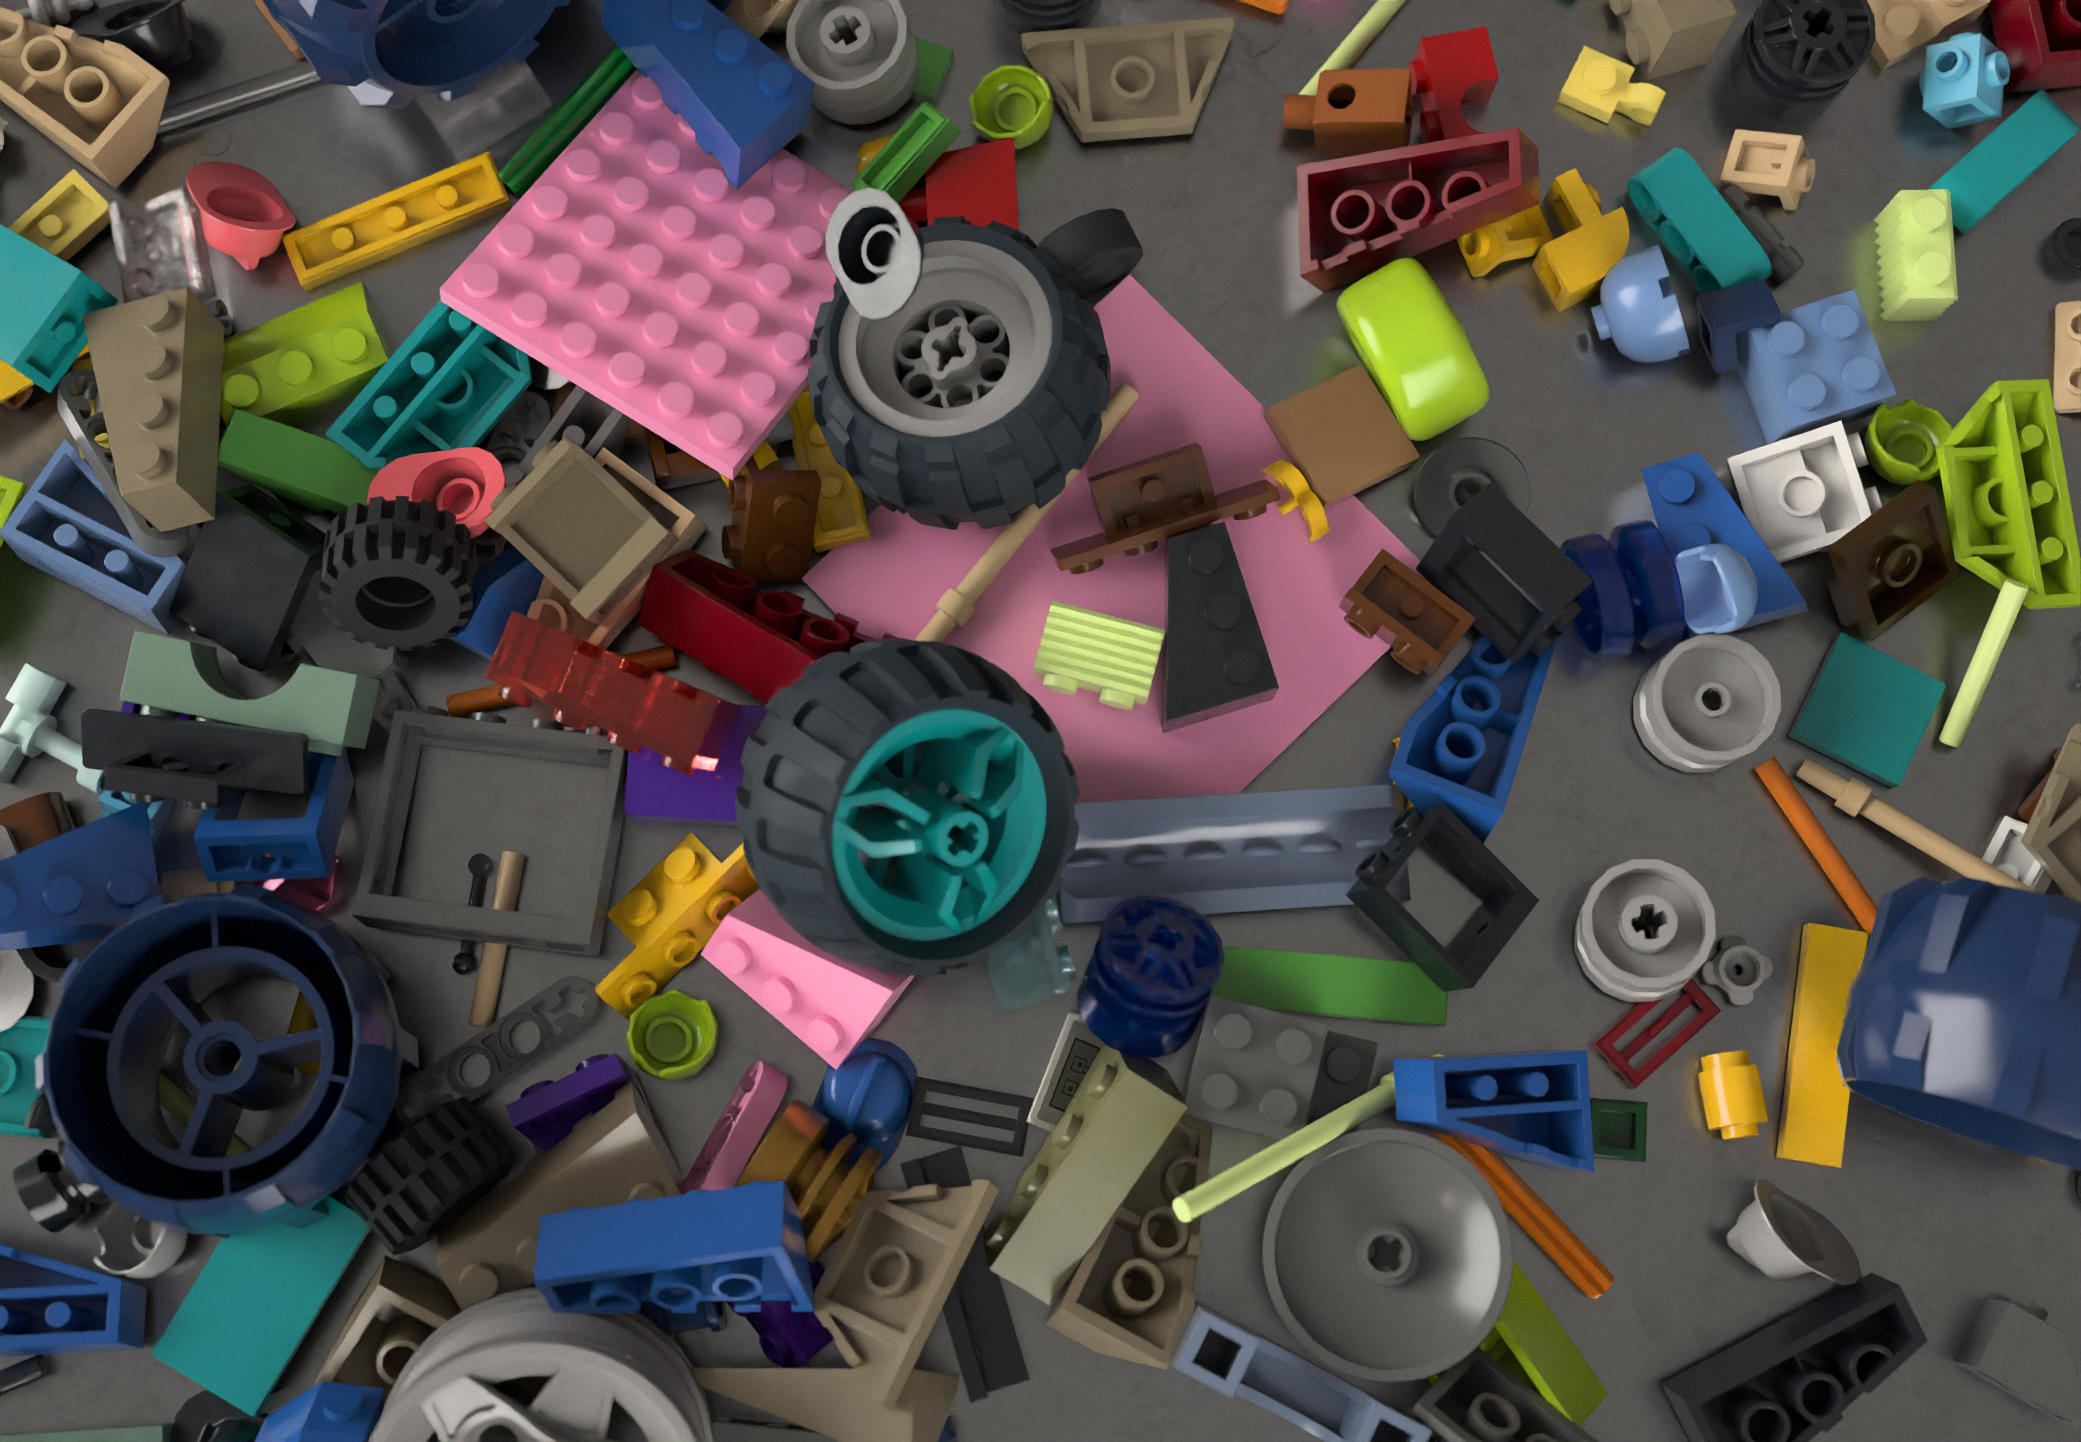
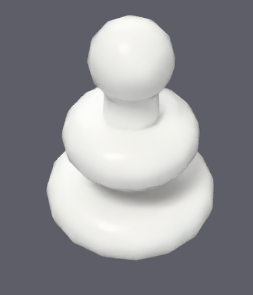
M27 0L29 8L17 10L16 12L21 13L25 19H34V22L51 27L50 17L55 16L59 23L66 24L71 18L69 11L75 9L87 11L93 6L94 0Z

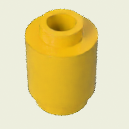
M1732 1051L1701 1057L1703 1072L1698 1073L1708 1130H1721L1722 1140L1758 1136L1757 1124L1769 1122L1758 1064H1751L1749 1051Z

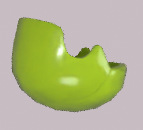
M1002 65L983 76L974 93L969 97L972 124L981 137L989 142L1014 138V149H1023L1039 141L1048 130L1053 117L1054 101L1047 81L1040 73H1036L1034 70L1023 65Z
M1912 398L1889 407L1882 403L1877 408L1864 435L1867 460L1879 476L1892 483L1911 485L1918 480L1922 482L1929 481L1940 475L1936 449L1953 430L1952 425L1938 410L1919 404Z
M675 989L646 999L630 1015L626 1045L634 1064L644 1073L660 1080L677 1081L695 1076L712 1059L719 1035V1026L712 1007L706 999L699 1000Z

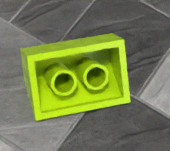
M360 281L224 339L220 412L226 426L232 412L238 409L299 429L341 411L353 402L394 354L364 283Z
M1513 1258V1275L1506 1304L1495 1326L1478 1347L1580 1427L1609 1393ZM1450 1368L1427 1378L1434 1386Z

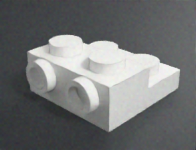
M1842 421L1727 458L1745 517L1778 563L1817 551L1827 552L1830 545L1883 507L1876 486L1867 489L1863 487L1858 468L1869 465L1860 435L1858 432L1847 435Z

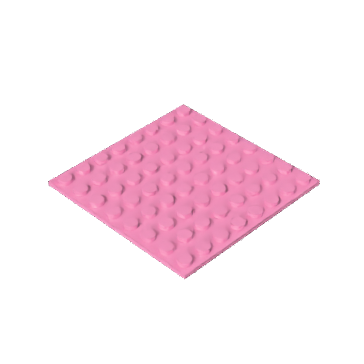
M1129 274L1093 308L1099 315L1111 363L1110 397L1121 383H1126L1136 390L1140 396L1139 399L975 601L973 606L976 610L963 627L958 628L955 626L942 642L974 653L997 665L1011 675L1027 693L1041 704L1062 736L1065 746L1063 752L1073 764L1079 789V797L1074 799V803L1241 793L1391 648L1389 644L1377 635H1374L1372 639H1368L1352 629L1344 620V616L1347 613L1339 608L1345 594L1355 585L1382 548L1426 580L1416 570L1420 560L1354 495L1324 509L1330 532L1309 544L1308 538L1310 534L1299 508L1296 507L1287 514L1282 515L1277 506L1291 497L1268 474L1265 476L1260 472L1282 458L1293 465L1263 417L1267 409ZM1197 443L1201 446L1214 495L1260 480H1267L1278 488L1280 500L1266 504L1267 511L1246 520H1234L1232 515L1214 521L1212 525L1225 522L1279 689L1273 700L1163 733L1164 639L1147 703L1143 705L1134 702L1132 710L1119 709L1103 704L1099 701L1101 693L1084 690L1078 687L1076 695H1067L1046 689L1042 686L1044 678L1034 676V664L1052 600L1165 630V553L1168 539L1179 536V533L1157 540L1158 547L1144 554L1126 556L1123 551L1104 557V564L1101 567L1081 574H1071L1070 569L1060 571L1053 562L1050 550L1103 532L1087 478ZM880 505L867 517L872 540L833 548L801 579L835 615L840 613L859 621L857 632L876 640L882 639L885 633L898 638L915 640L937 613L934 606L949 588L955 590L1008 524L985 529L981 528L976 522H960L957 530L920 524L912 519L908 512L903 515L898 510L892 512ZM1018 511L1011 514L1012 519Z

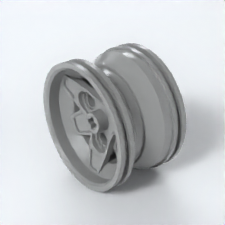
M526 1288L503 1293L481 1301L463 1310L431 1334L416 1350L401 1371L369 1442H427L434 1430L441 1442H490L486 1438L484 1430L495 1424H502L511 1428L517 1437L514 1442H623L613 1436H606L613 1399L632 1415L644 1431L649 1442H713V1437L711 1435L712 1422L703 1388L696 1384L692 1373L688 1369L693 1368L691 1363L671 1337L650 1318L639 1311L637 1313L598 1314L553 1312L538 1288ZM521 1376H551L528 1407L522 1405L518 1400L506 1397L490 1386L503 1380Z

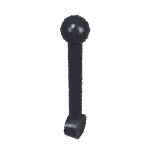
M482 853L472 856L468 863V868L473 874L468 906L480 907L484 879L492 873L494 868L492 859ZM462 939L460 953L454 956L452 960V967L457 974L467 975L473 971L475 959L471 953L474 941Z

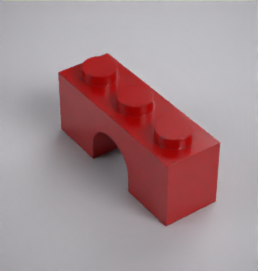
M1487 26L1421 38L1414 60L1408 63V69H1411L1412 93L1414 95L1420 94L1424 112L1420 114V130L1423 142L1430 143L1482 134V132L1473 129L1467 124L1462 116L1461 109L1471 104L1489 101L1499 79Z

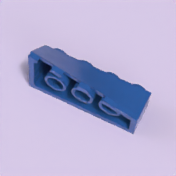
M784 1180L775 1182L754 1181L746 1186L714 1191L699 1189L690 1191L685 1195L653 1200L638 1198L632 1199L625 1204L592 1209L576 1207L564 1213L541 1216L534 1283L553 1312L574 1314L637 1313L641 1307V1302H654L660 1307L672 1309V1313H694L697 1311L699 1301H735V1312H761V1301L792 1300V1311H814L815 1309L801 1216Z

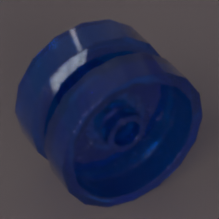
M1640 519L1618 525L1610 532L1608 541L1602 535L1592 532L1566 539L1562 543L1560 549L1593 580L1578 599L1585 608L1571 622L1582 648L1591 660L1599 664L1627 656L1633 649L1634 641L1645 649L1650 650L1676 643L1683 637L1685 606L1680 578L1671 551L1662 533L1652 521Z

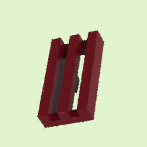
M1692 978L1682 987L1685 992L1620 1051L1612 1044L1662 999L1654 1002H1637L1591 1044L1598 1053L1603 1054L1612 1069L1621 1074L1624 1078L1623 1081L1630 1089H1636L1721 1012L1720 1008ZM1695 1001L1701 1010L1642 1064L1634 1069L1628 1061Z

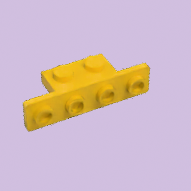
M690 832L606 914L636 948L596 986L595 992L625 1019H630V1015L646 999L654 997L675 974L695 958L697 953L710 941L728 913L760 889L745 858L743 843L721 863Z

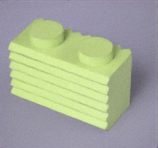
M1947 189L1900 190L1874 219L1879 225L1874 230L1879 235L1875 242L1881 246L1876 251L1881 256L1876 263L1882 267L1877 274L1883 278L1878 283L1883 288L1879 295L1884 299L1880 306L1885 310L1880 316L1885 321L1938 319V316L1942 315V312H1946V309L1950 308L1954 301L1958 300L1950 191Z
M1052 600L1034 664V676L1044 678L1042 686L1051 691L1076 695L1077 689L1080 687L1084 690L1101 693L1099 701L1103 704L1119 709L1132 710L1134 702L1143 705L1147 703L1165 630Z

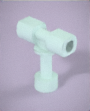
M25 663L5 698L12 702L14 706L0 728V782L10 783L25 755L32 758L44 751L77 769V783L101 795L105 789L104 770L88 769L83 766L82 745L56 731L57 719L50 715L67 682L28 663Z

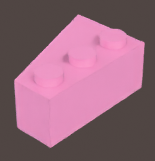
M761 889L726 915L701 953L705 959L835 1069L842 1065L871 1036L915 976L891 974L873 967H861L830 955L794 930L778 913Z

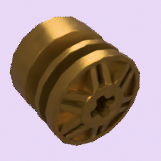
M796 1099L772 1127L735 1187L746 1186L754 1181L775 1182L784 1180L800 1213L802 1228L806 1225L813 1229L805 1246L808 1260L814 1263L823 1251L842 1238L850 1220L865 1199L866 1192L872 1191L876 1169L883 1157V1153L870 1146L853 1168L846 1161L853 1151L858 1137L850 1133L831 1152L827 1151L821 1145L827 1134L830 1119L801 1100Z

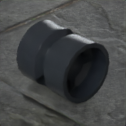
M63 1139L58 1142V1152L44 1149L13 1170V1181L16 1191L32 1217L51 1233H59L86 1216L90 1211L89 1202L103 1205L112 1199L98 1187L82 1183L62 1160L66 1146Z

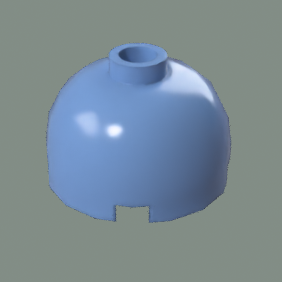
M1659 245L1634 252L1614 264L1600 285L1602 305L1591 308L1600 340L1612 337L1613 343L1620 354L1632 361L1654 363L1690 353L1675 294H1673L1668 279L1669 273Z

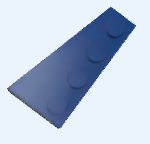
M603 0L602 27L643 77H650L662 92L664 103L674 115L680 113L695 132L696 142L708 156L713 154L725 168V177L736 190L809 124L815 82L708 1Z

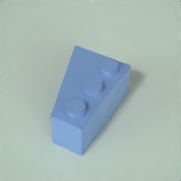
M64 439L0 530V536L21 560L169 635L180 619L169 610L182 580L186 565L177 555L165 558L151 556L143 552L135 544L92 468Z

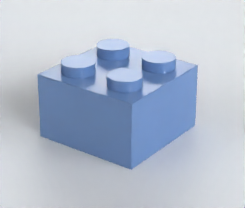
M1855 289L1780 313V321L1778 323L1743 331L1736 336L1738 370L1767 445L1838 421H1842L1845 424L1873 415L1882 403L1886 404L1896 395Z

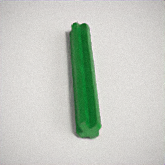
M616 43L501 169L499 178L512 193L519 197L523 196L637 70Z

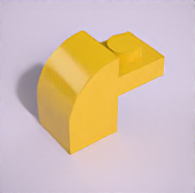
M1576 168L1555 177L1544 198L1564 235L1542 245L1532 263L1535 272L1558 312L1598 292L1607 272L1623 258L1629 242V224L1623 207L1602 216V206L1598 193L1589 182L1584 183Z

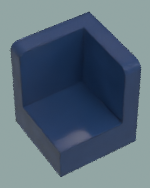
M1764 278L1696 296L1699 337L1715 374L1738 368L1736 336L1740 332L1780 321V309Z

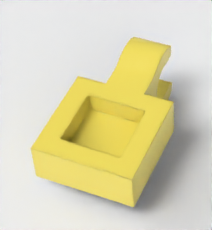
M1584 46L1560 93L1558 102L1607 124L1616 110L1642 125L1651 126L1666 92L1652 84L1630 83L1629 81L1635 70L1634 67Z

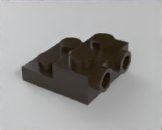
M1920 480L1909 486L1828 547L1836 575L1827 581V585L1840 622L1870 641L1876 639L1961 575L1958 563L1955 562L1953 546L1936 490Z

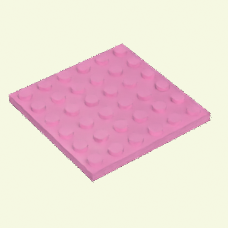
M637 69L440 287L441 302L733 480L808 385V369L813 368L810 357V338L820 304L833 300V285L836 283V274L832 270L826 255L825 234L830 216L840 201L851 194L853 190L783 148L736 190L725 177V168L713 154L708 156L696 142L695 132L680 113L674 115L662 100V92L650 77L644 78Z

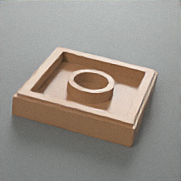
M1362 364L1268 407L1263 415L1291 462L1303 475L1311 491L1318 497L1324 509L1415 465L1421 457L1408 436L1401 429L1396 417Z

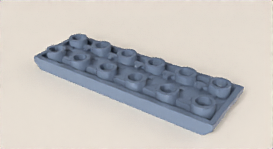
M1397 784L1074 803L1075 819L1079 825V833L1075 851H1069L1061 877L1064 879L1059 890L1061 923L1353 905L1354 903L1346 894L1359 879L1355 875V871L1369 854L1377 849L1382 850L1393 836L1389 829L1396 818L1404 812L1403 792ZM1408 859L1385 887L1398 902L1411 901Z

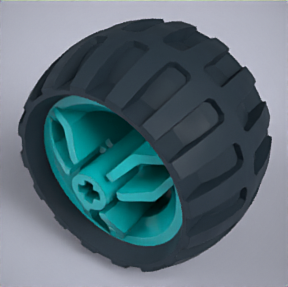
M891 638L857 644L850 649V653H830L803 669L805 675L789 688H780L764 707L768 713L761 722L755 736L749 735L741 756V763L744 767L742 787H736L735 808L738 827L745 836L743 838V849L749 868L762 892L794 930L823 951L853 965L873 967L891 974L930 975L939 973L941 967L961 969L990 958V951L1005 942H1016L1033 926L1030 921L1048 899L1054 900L1064 882L1061 874L1069 851H1075L1079 825L1075 819L1074 799L1079 797V789L1073 764L1063 752L1065 749L1063 739L1054 722L1041 704L1027 693L1011 675L992 662L956 646L935 641ZM927 740L921 759L915 760L916 743ZM899 855L898 864L888 867L891 856Z

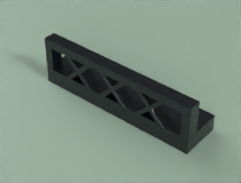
M961 1146L900 1164L908 1190L914 1186L937 1184L942 1189L972 1186ZM984 1222L942 1307L970 1403L988 1398L991 1392L1030 1380L1000 1276L990 1270L983 1247L985 1244L983 1243V1237L986 1231Z

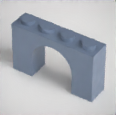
M1195 1301L1194 1314L1172 1360V1364L1177 1370L1230 1398L1236 1394L1304 1429L1324 1442L1428 1441L1432 1430L1410 1414Z

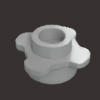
M1729 935L1722 939L1720 943L1721 951L1715 959L1703 964L1701 975L1707 984L1718 985L1727 992L1731 1003L1746 1005L1754 998L1753 990L1758 988L1764 979L1771 976L1773 965L1767 956L1761 955L1750 946H1746L1745 940L1741 936ZM1735 964L1742 968V973L1739 976L1734 975L1732 972V967Z

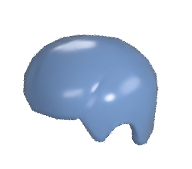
M1708 544L1682 551L1676 556L1671 571L1673 595L1680 614L1692 631L1697 634L1709 632L1722 634L1737 630L1749 622V619L1755 612L1758 600V586L1756 574L1743 554L1726 544Z

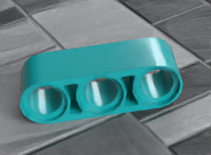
M2041 89L1947 171L1928 190L1947 189L1950 191L1953 225L1962 234H1965L2081 130V126Z
M1675 147L1627 179V192L1632 203L1702 294L1763 278L1766 280L1770 277L1772 269L1765 251L1687 152Z

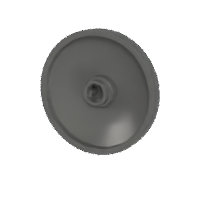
M1377 1128L1356 1131L1335 1138L1307 1155L1292 1170L1278 1190L1270 1207L1264 1230L1262 1255L1265 1279L1272 1302L1287 1329L1305 1349L1325 1364L1348 1375L1371 1381L1402 1382L1440 1373L1463 1360L1483 1342L1495 1326L1506 1304L1513 1275L1514 1253L1512 1236L1503 1207L1485 1177L1470 1161L1453 1148L1432 1137L1402 1129Z

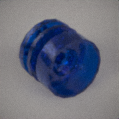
M1149 895L1123 900L1108 912L1077 992L1079 1014L1091 1033L1110 1048L1135 1057L1158 1058L1177 1052L1192 1039L1205 1004L1209 1000L1213 986L1219 977L1225 959L1222 939L1210 921L1187 904L1169 897Z

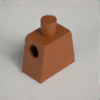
M1411 69L1324 70L1319 74L1316 96L1286 94L1283 127L1314 130L1317 153L1322 156L1342 158L1406 147L1410 144L1413 121Z

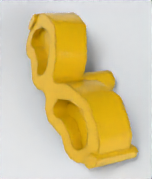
M1282 458L1260 471L1265 476L1268 474L1291 497L1277 506L1282 515L1287 514L1296 507L1299 508L1310 534L1308 538L1309 544L1330 532L1323 505L1311 491L1307 481L1297 468Z

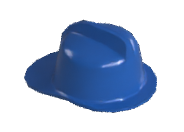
M869 1038L837 1069L829 1065L812 1105L813 1109L830 1119L828 1131L821 1147L831 1152L844 1137L852 1133L858 1137V1140L846 1163L853 1168L870 1146L883 1153L876 1171L888 1163L897 1149L909 1119L917 1078L915 1066L904 1050L890 1041Z

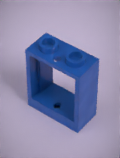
M345 746L343 747L341 757L309 751L308 789H313L305 818L237 820L246 791H267L250 788L224 800V805L221 807L203 809L193 839L207 881L328 878L354 785V778ZM264 853H270V854H272L274 857H273V858H269V857L264 856L263 854H264Z

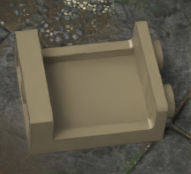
M565 436L560 442L557 440L549 442L536 454L531 463L534 469L519 485L512 483L495 497L491 504L493 512L485 522L494 531L503 535L571 600L570 604L586 620L599 625L652 570L653 565L657 564L675 546L679 539L583 447L570 437Z

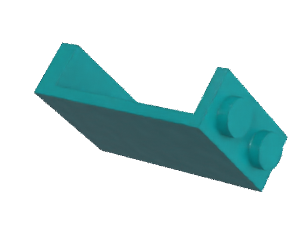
M0 224V360L51 393L88 343L82 314L115 306L119 300L78 268Z
M345 1186L341 1194L334 1191L324 1198L323 1201L329 1216L302 1229L278 1223L230 1234L228 1239L222 1238L150 1355L252 1417L270 1412L282 1392L275 1385L368 1232H373L345 1199L349 1187Z

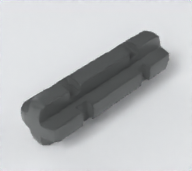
M1731 185L1720 193L1768 256L1772 277L1780 283L1791 278L1803 266V257L1792 245L1786 248L1782 244L1785 237L1756 206L1750 208L1746 204L1750 199L1738 186Z

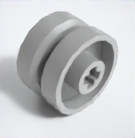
M800 0L797 2L787 23L786 48L794 67L815 82L812 103L828 118L848 125L872 124L893 115L911 98L912 91L920 76V52L899 0Z
M1701 634L1677 644L1645 672L1633 697L1634 725L1643 745L1663 764L1685 773H1710L1756 751L1773 733L1781 712L1780 683L1770 662L1750 643L1727 634ZM1702 699L1708 703L1711 710L1703 705Z
M1632 859L1610 868L1591 886L1574 924V952L1584 974L1603 992L1626 1002H1654L1677 993L1705 963L1716 938L1715 910L1704 887L1685 869L1660 859ZM1643 926L1647 928L1651 933V939L1645 938L1644 930L1635 932L1633 927Z

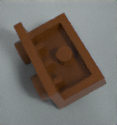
M752 455L733 480L729 479L728 501L733 514L731 525H724L722 530V552L725 559H731L735 570L756 578V582L803 581L801 578L809 570L822 484L817 471L759 470Z
M1383 548L1355 585L1348 590L1339 605V608L1347 613L1344 616V620L1352 629L1368 639H1372L1374 635H1377L1394 648L1390 654L1400 665L1415 674H1419L1423 670L1430 676L1440 667L1476 619V617Z

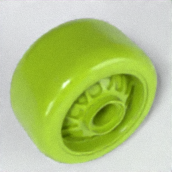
M1409 257L1397 259L1352 284L1338 297L1336 303L1338 314L1359 357L1381 396L1396 417L1401 429L1411 440L1424 441L1431 439L1475 415L1488 403L1490 397L1489 385L1471 346V342L1456 313L1446 301L1430 274L1416 259Z

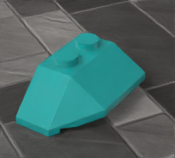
M440 300L325 434L371 471H380V469L395 459L412 454L478 447L533 382L530 356Z

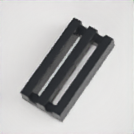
M917 1077L906 1136L1023 1157L1029 1125L1026 1121L1032 1108L1033 1098ZM926 1091L1019 1108L1018 1118L1012 1119L925 1103ZM922 1114L1015 1131L1013 1143L923 1127L920 1126Z

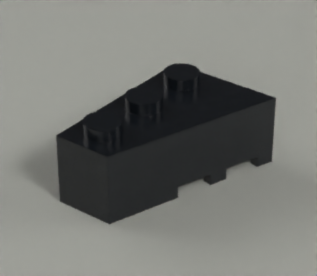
M1225 522L1169 538L1165 553L1163 733L1273 700L1279 689Z

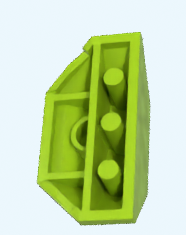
M2049 379L1996 381L1988 387L1936 449L1955 562L2000 591L2005 579H2012L2026 584L2029 589L2022 605L2030 610L2081 607V557Z

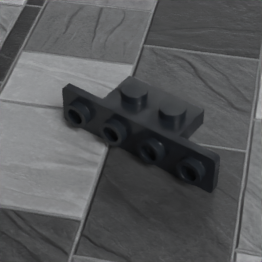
M93 708L81 714L83 766L88 769L104 770L105 790L130 793V799L133 801L158 802L167 798L185 800V804L189 808L214 809L223 806L224 800L247 788L291 794H301L309 788L308 736L304 733Z

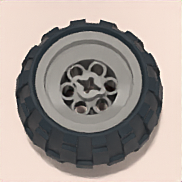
M964 216L934 217L933 225L919 228L924 239L925 255L922 264V274L916 291L905 307L892 317L875 321L861 316L850 303L837 276L835 277L836 283L833 285L834 298L832 301L820 304L810 338V357L813 363V368L808 369L810 398L814 417L835 460L849 473L856 486L892 512L898 510L903 515L908 512L912 519L923 525L957 530L960 522H976L981 528L988 529L1012 523V513L1033 503L1040 510L1062 493V490L1065 489L1068 473L1072 469L1081 470L1083 465L1086 464L1100 437L1102 429L1101 411L1107 410L1110 398L1111 363L1099 315L1087 299L1084 286L1053 252L1048 253L1043 246L1038 247L1028 235L1019 232V230L993 220L986 227L973 225L970 220H965ZM1001 371L1003 373V377L999 381H986V378L992 372ZM922 387H932V391L927 396L918 398ZM972 399L970 404L953 407L954 403L958 400Z

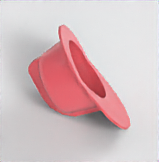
M220 161L203 162L190 168L186 176L188 190L201 210L203 234L208 245L217 251L233 256L245 270H255L261 257L272 255L278 248L284 231L292 228L296 223L293 212L287 207L275 186L266 177L252 169L235 163Z
M477 447L412 454L395 459L380 469L370 483L367 504L369 505L370 498L383 496L385 500H396V495L409 496V501L420 503L422 499L435 503L436 510L442 511L447 509L456 515V524H465L470 531L471 539L481 535L490 527L485 520L493 512L491 504L495 497L505 488L506 478L501 463L493 454Z

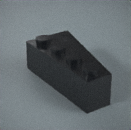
M1871 1272L1858 1279L1855 1284L1847 1285L1665 1381L1662 1383V1386L1691 1442H1809L1820 1431L1827 1433L1844 1418L1841 1413L1863 1392L1870 1394L1928 1340L1901 1286Z

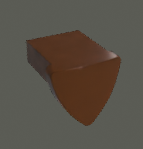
M644 427L655 485L659 489L667 490L721 479L718 471L685 451L667 454L664 439Z

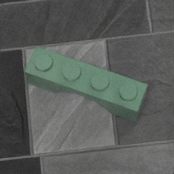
M134 630L119 700L141 704L140 714L177 718L178 713L181 712L197 716L196 721L228 725L235 723L254 728L304 733L308 736L309 751L341 757L344 746L365 749L380 680L300 664L291 679L279 690L259 699L247 700L234 691L225 680L219 666L216 647Z

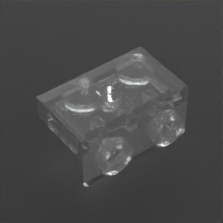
M178 187L143 205L121 198L109 203L124 303L188 287L201 302L217 296L209 246L203 234L201 210L188 187Z

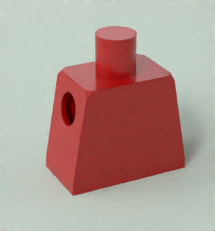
M1014 138L943 152L925 173L926 187L911 188L898 203L905 214L914 222L928 221V226L933 225L934 217L964 216L965 220H970L975 226L986 227L993 220L1019 230Z

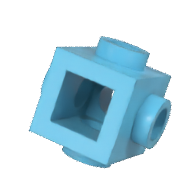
M1960 33L1952 36L1947 42L1926 46L1925 69L1921 71L1919 78L1920 90L1923 96V110L1947 129L2002 118L2003 86L2008 83L2010 77L2009 62L2005 53L2000 51L1981 33Z

